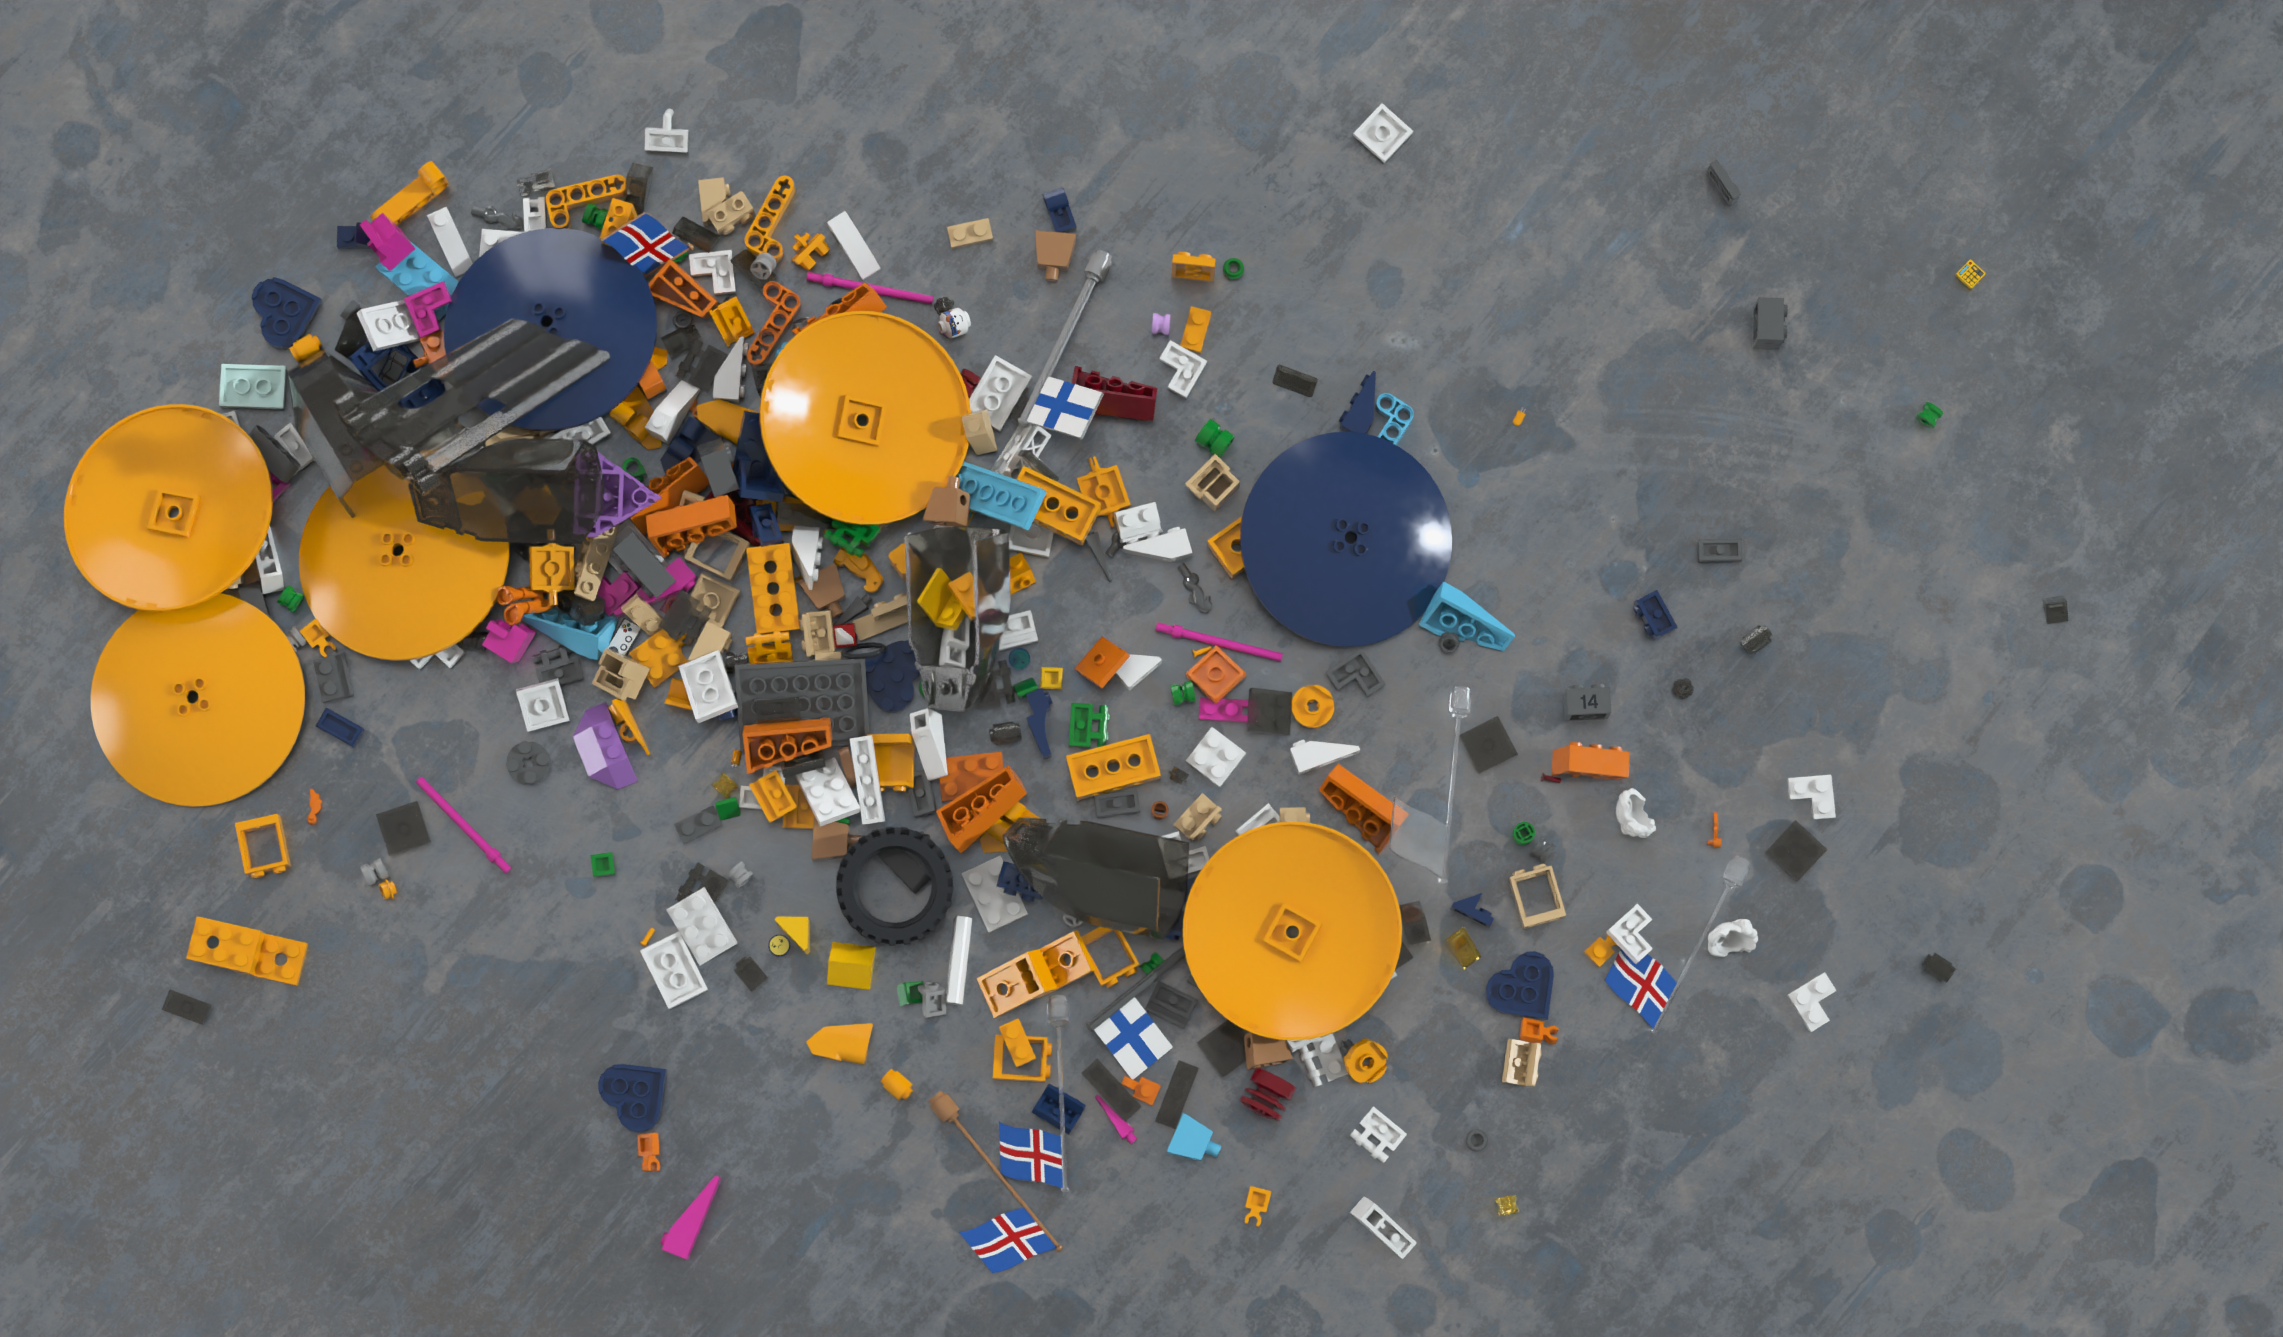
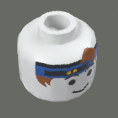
M955 308L941 313L940 321L937 325L941 334L944 333L948 338H954L966 334L968 327L971 326V321L966 311Z

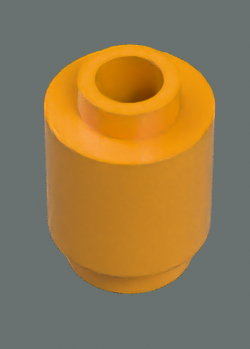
M309 333L292 343L293 346L289 349L297 362L302 360L304 362L321 352L319 347L323 345L317 335L312 337Z
M890 1069L880 1081L883 1084V1088L898 1101L902 1098L906 1100L913 1092L911 1089L913 1084L900 1072H895L893 1069Z

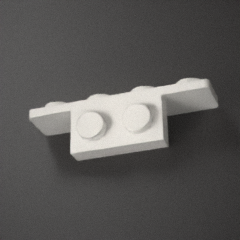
M602 417L587 424L562 430L557 434L553 432L543 438L544 442L540 446L542 449H547L561 439H564L573 454H577V451H584L611 432Z

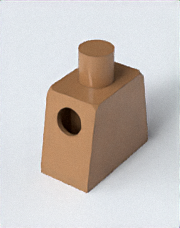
M1035 230L1038 269L1046 270V281L1057 282L1059 271H1068L1076 243V234Z
M948 476L946 487L933 488L923 517L924 521L937 526L968 527L970 495L959 489L960 478Z
M835 563L819 570L818 581L813 582L812 590L808 589L804 579L798 581L800 587L818 611L831 610L832 618H836L844 613L839 603L844 601L846 597Z
M814 818L812 860L824 861L843 858L848 848L856 843L862 835H849V825L839 822H832L820 827L816 818Z
M1251 1032L1244 1036L1247 1070L1255 1069L1256 1067L1262 1068L1284 1064L1293 1059L1286 1040L1266 1038Z

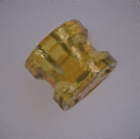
M723 772L720 774V779L711 784L726 799L730 797L732 790L738 788V785Z
M1517 1195L1495 1199L1496 1204L1499 1205L1498 1216L1520 1212L1519 1207L1516 1206Z

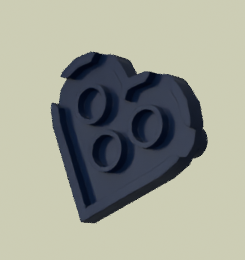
M276 277L259 282L252 294L253 307L263 317L260 326L264 339L271 346L280 349H289L293 346L292 343L302 338L322 301L321 298Z
M909 640L893 642L886 646L887 649L883 654L865 658L867 689L878 708L887 712L896 713L903 711L910 705L914 694L912 682L920 676L923 670L924 659L922 652Z
M1536 951L1525 952L1514 960L1510 970H1501L1495 973L1489 979L1486 986V998L1489 1006L1504 1014L1548 1020L1554 979V970L1550 960L1544 954Z
M627 1064L612 1065V1067L607 1068L601 1074L598 1082V1091L608 1105L617 1108V1116L623 1126L634 1132H645L653 1129L659 1121L667 1070Z

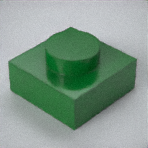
M612 852L590 855L593 877L615 875Z

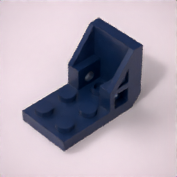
M744 411L732 469L739 487L737 492L743 498L782 502L784 484L774 470L766 453L761 436L760 413Z

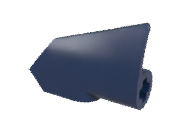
M688 417L680 432L674 437L660 459L664 473L688 457H691L697 463L701 460L697 445L720 438V436L705 428L698 420Z

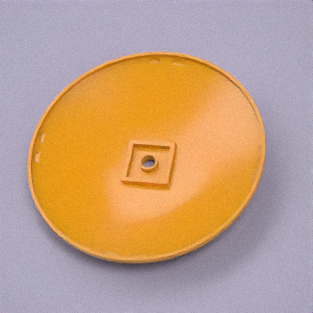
M852 311L831 315L818 320L795 335L784 346L770 367L764 382L760 401V428L770 463L785 486L798 499L815 511L835 520L858 525H878L902 520L925 509L933 488L946 487L948 476L956 477L969 446L961 417L965 414H970L971 409L966 386L958 368L945 349L933 337L916 325L896 316L874 311ZM858 415L866 417V426L858 425L856 421Z
M169 404L151 407L131 414L111 426L94 441L79 461L72 475L64 505V530L71 556L82 575L92 586L106 597L126 607L150 612H169L186 609L206 602L226 590L242 576L264 543L273 508V488L266 461L253 439L235 422L213 410L194 405ZM178 508L179 514L175 518H170V511Z
M406 450L389 452L382 456L373 457V460L368 463L365 460L350 468L338 477L318 499L308 517L301 537L299 574L308 606L321 626L332 637L344 646L368 657L381 660L406 661L428 657L452 647L468 636L485 619L497 600L498 588L504 585L509 562V537L504 515L493 493L480 478L464 473L458 462L426 451ZM403 546V553L395 556L393 553L395 547Z
M222 593L206 602L182 610L169 612L136 611L124 621L107 642L98 660L92 680L91 715L93 726L102 751L111 765L128 783L152 798L179 806L202 807L223 804L242 797L262 785L279 769L289 755L298 737L304 716L305 685L303 673L295 650L287 636L270 617L255 606ZM192 691H196L199 696L195 703L188 701V695Z
M1289 821L1263 825L1251 829L1226 843L1209 859L1198 874L1190 890L1183 917V943L1187 963L1198 988L1205 998L1220 1014L1238 1027L1253 1034L1277 1040L1297 1041L1323 1037L1337 1032L1359 1019L1375 1004L1388 986L1399 959L1402 942V922L1398 900L1390 880L1379 863L1367 850L1348 836L1334 829L1307 822ZM1290 926L1298 928L1299 935L1296 938H1289L1286 935V930Z

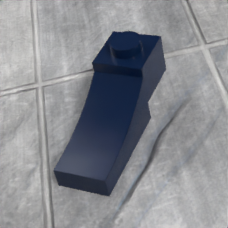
M1040 688L1026 694L1034 714L1026 718L1043 760L1052 757L1046 738L1045 721L1047 712L1051 711L1050 704H1053L1049 693H1044L1043 689Z

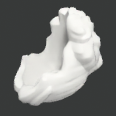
M1634 788L1624 790L1619 795L1616 816L1621 824L1623 834L1646 838L1656 831L1655 821L1648 818V814L1643 810L1646 799Z
M1737 919L1732 922L1722 923L1709 933L1708 950L1711 955L1725 957L1730 952H1751V950L1756 948L1758 941L1757 931L1753 929L1748 919Z

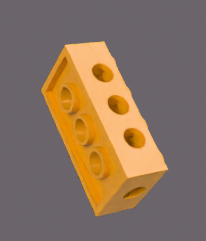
M1023 466L1016 480L1042 488L1047 492L1033 522L1082 546L1101 509V503ZM1051 502H1056L1059 505L1054 510L1047 507ZM1071 511L1078 514L1074 519H1070L1066 515Z
M1242 516L1207 540V546L1231 579L1245 571L1241 551L1236 552L1231 548L1233 544H1240Z
M790 542L763 547H747L757 633L800 629ZM767 561H774L776 563L777 569L775 572L770 573L765 569ZM775 582L779 585V592L777 594H771L768 591L769 583ZM776 603L782 607L780 615H773L771 613L770 607L772 604Z
M1150 734L1066 756L1077 801L1161 779ZM1136 757L1140 760V764L1133 767L1128 763L1129 759ZM1110 763H1116L1120 768L1116 772H1111L1107 767ZM1094 768L1099 773L1096 777L1091 778L1086 772Z

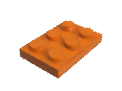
M1002 751L947 757L948 775L939 778L942 802H950L1002 770L1004 768Z

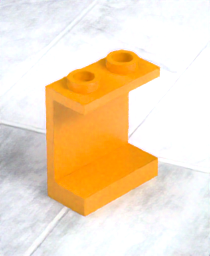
M867 734V736L872 735L881 792H886V789H893L894 792H906V788H913L915 758L913 736L910 734Z

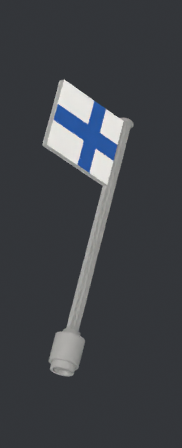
M1097 250L1096 253H1093L1085 268L1084 273L1087 275V280L1021 417L1018 418V422L1023 426L1033 424L1083 439L1104 395L1102 392L1052 378L1051 375L1095 283L1104 280L1112 264V256L1105 251Z

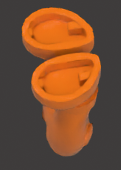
M502 586L497 590L498 603L501 605L510 604L504 611V619L509 625L518 624L524 614L541 613L557 606L548 605L549 599H544L543 596L548 594V592L530 590V586L517 589L511 586ZM525 599H531V600H532V601H525V602H522V603H521V602L513 603V602H515V601H517V600H518V601L525 600Z

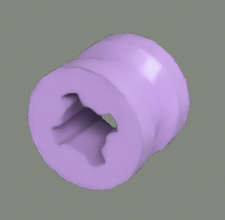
M1153 313L1152 334L1163 333L1169 336L1170 314L1160 316L1158 313Z

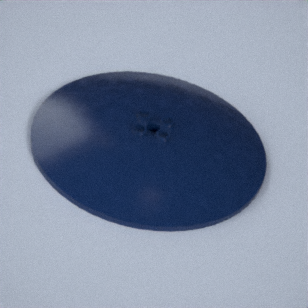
M546 228L524 232L510 237L486 251L470 266L458 282L451 296L452 302L448 305L444 323V347L447 361L456 382L464 394L474 405L492 418L509 426L531 431H559L578 427L592 422L614 409L627 398L642 379L652 358L657 337V313L649 285L636 265L632 266L612 246L602 244L600 237L567 228ZM546 318L553 320L552 325L549 327L542 326V321Z
M1332 432L1317 435L1293 445L1282 452L1265 468L1255 482L1243 510L1240 547L1244 569L1253 591L1274 618L1294 633L1306 639L1331 646L1353 647L1386 640L1411 626L1425 613L1435 592L1445 581L1449 569L1452 552V529L1446 503L1437 484L1427 470L1412 455L1399 446L1373 435L1357 432ZM1349 531L1353 532L1356 536L1353 544L1345 540V534Z

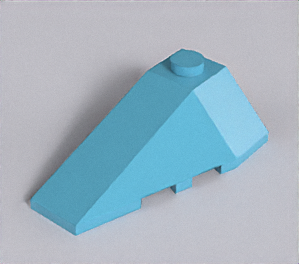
M1443 582L1435 592L1419 623L1421 627L1438 636L1445 632L1455 633L1458 635L1459 641L1464 642L1466 639L1477 642L1480 646L1504 651L1515 637L1512 631L1465 593L1446 582Z
M557 608L541 613L524 614L521 619L575 653L596 660L602 656L605 648H608L618 623V618L599 612H591V615L578 614V610L562 613Z

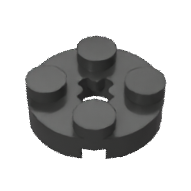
M522 741L515 745L508 753L506 767L510 776L516 782L529 785L541 782L547 776L550 770V759L547 751L540 744ZM533 758V767L528 766L525 769L523 767V760Z

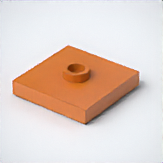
M1102 636L1074 669L1100 688H1103L1130 655Z
M1217 645L1185 673L1186 677L1215 704L1247 676L1246 672Z

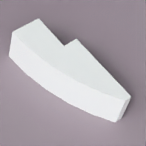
M846 211L827 222L828 227L862 280L881 269Z
M967 614L956 631L943 629L939 656L940 673L959 678L965 669L966 650L969 647V617Z

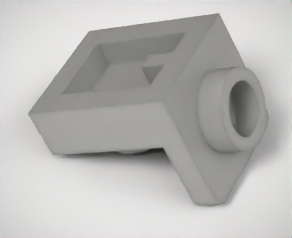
M933 981L918 986V991L922 994L923 1015L927 1018L946 1014V989Z

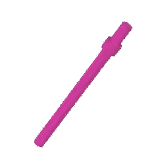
M808 272L806 278L808 281L823 283V286L832 287L833 285L855 289L863 284V282L837 278L833 274L828 273L822 275ZM868 284L880 295L931 305L933 303L934 296Z
M1157 622L1155 631L1171 634V637L1180 639V637L1280 662L1283 653L1183 629V626L1176 624L1171 626Z
M423 777L416 781L418 786L486 854V858L491 863H495L505 874L511 870V867L501 858V853L496 848H492Z

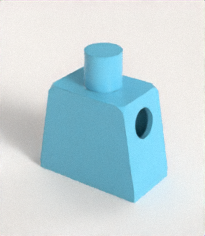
M1183 1113L1167 1153L1201 1161L1204 1153L1217 1158L1222 1146L1210 1141L1213 1131Z

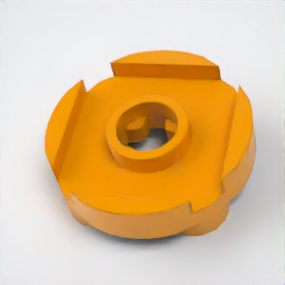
M1308 685L1300 688L1295 693L1292 699L1291 712L1300 725L1317 729L1327 724L1332 718L1334 701L1331 693L1326 688L1320 685ZM1316 701L1317 708L1319 709L1310 712L1307 703Z
M1364 1038L1349 1049L1343 1058V1062L1348 1075L1356 1082L1372 1083L1381 1078L1385 1073L1388 1054L1379 1043ZM1370 1057L1368 1060L1370 1062L1369 1065H1362L1363 1060Z

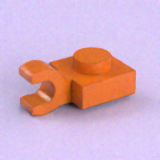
M1124 1076L1121 1085L1134 1090L1133 1098L1151 1106L1161 1085L1144 1077H1141L1139 1082Z
M658 1133L637 1135L638 1157H643L642 1170L659 1171L660 1162L655 1157V1155H659Z

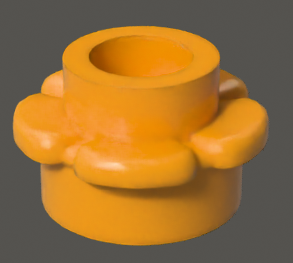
M387 879L379 883L383 899H394L393 894L397 893L394 883L392 881L388 882Z

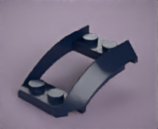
M368 341L348 357L362 376L377 391L401 407L416 414H419L446 391L444 383L441 384L440 376L436 377L430 366L425 364L415 368L413 361L407 372L421 381L417 387L403 397L386 385L374 373L371 367L387 354L390 355L393 347L373 351ZM405 344L397 346L413 356V359L418 358Z

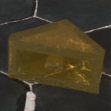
M1464 927L1444 941L1463 969L1482 957Z

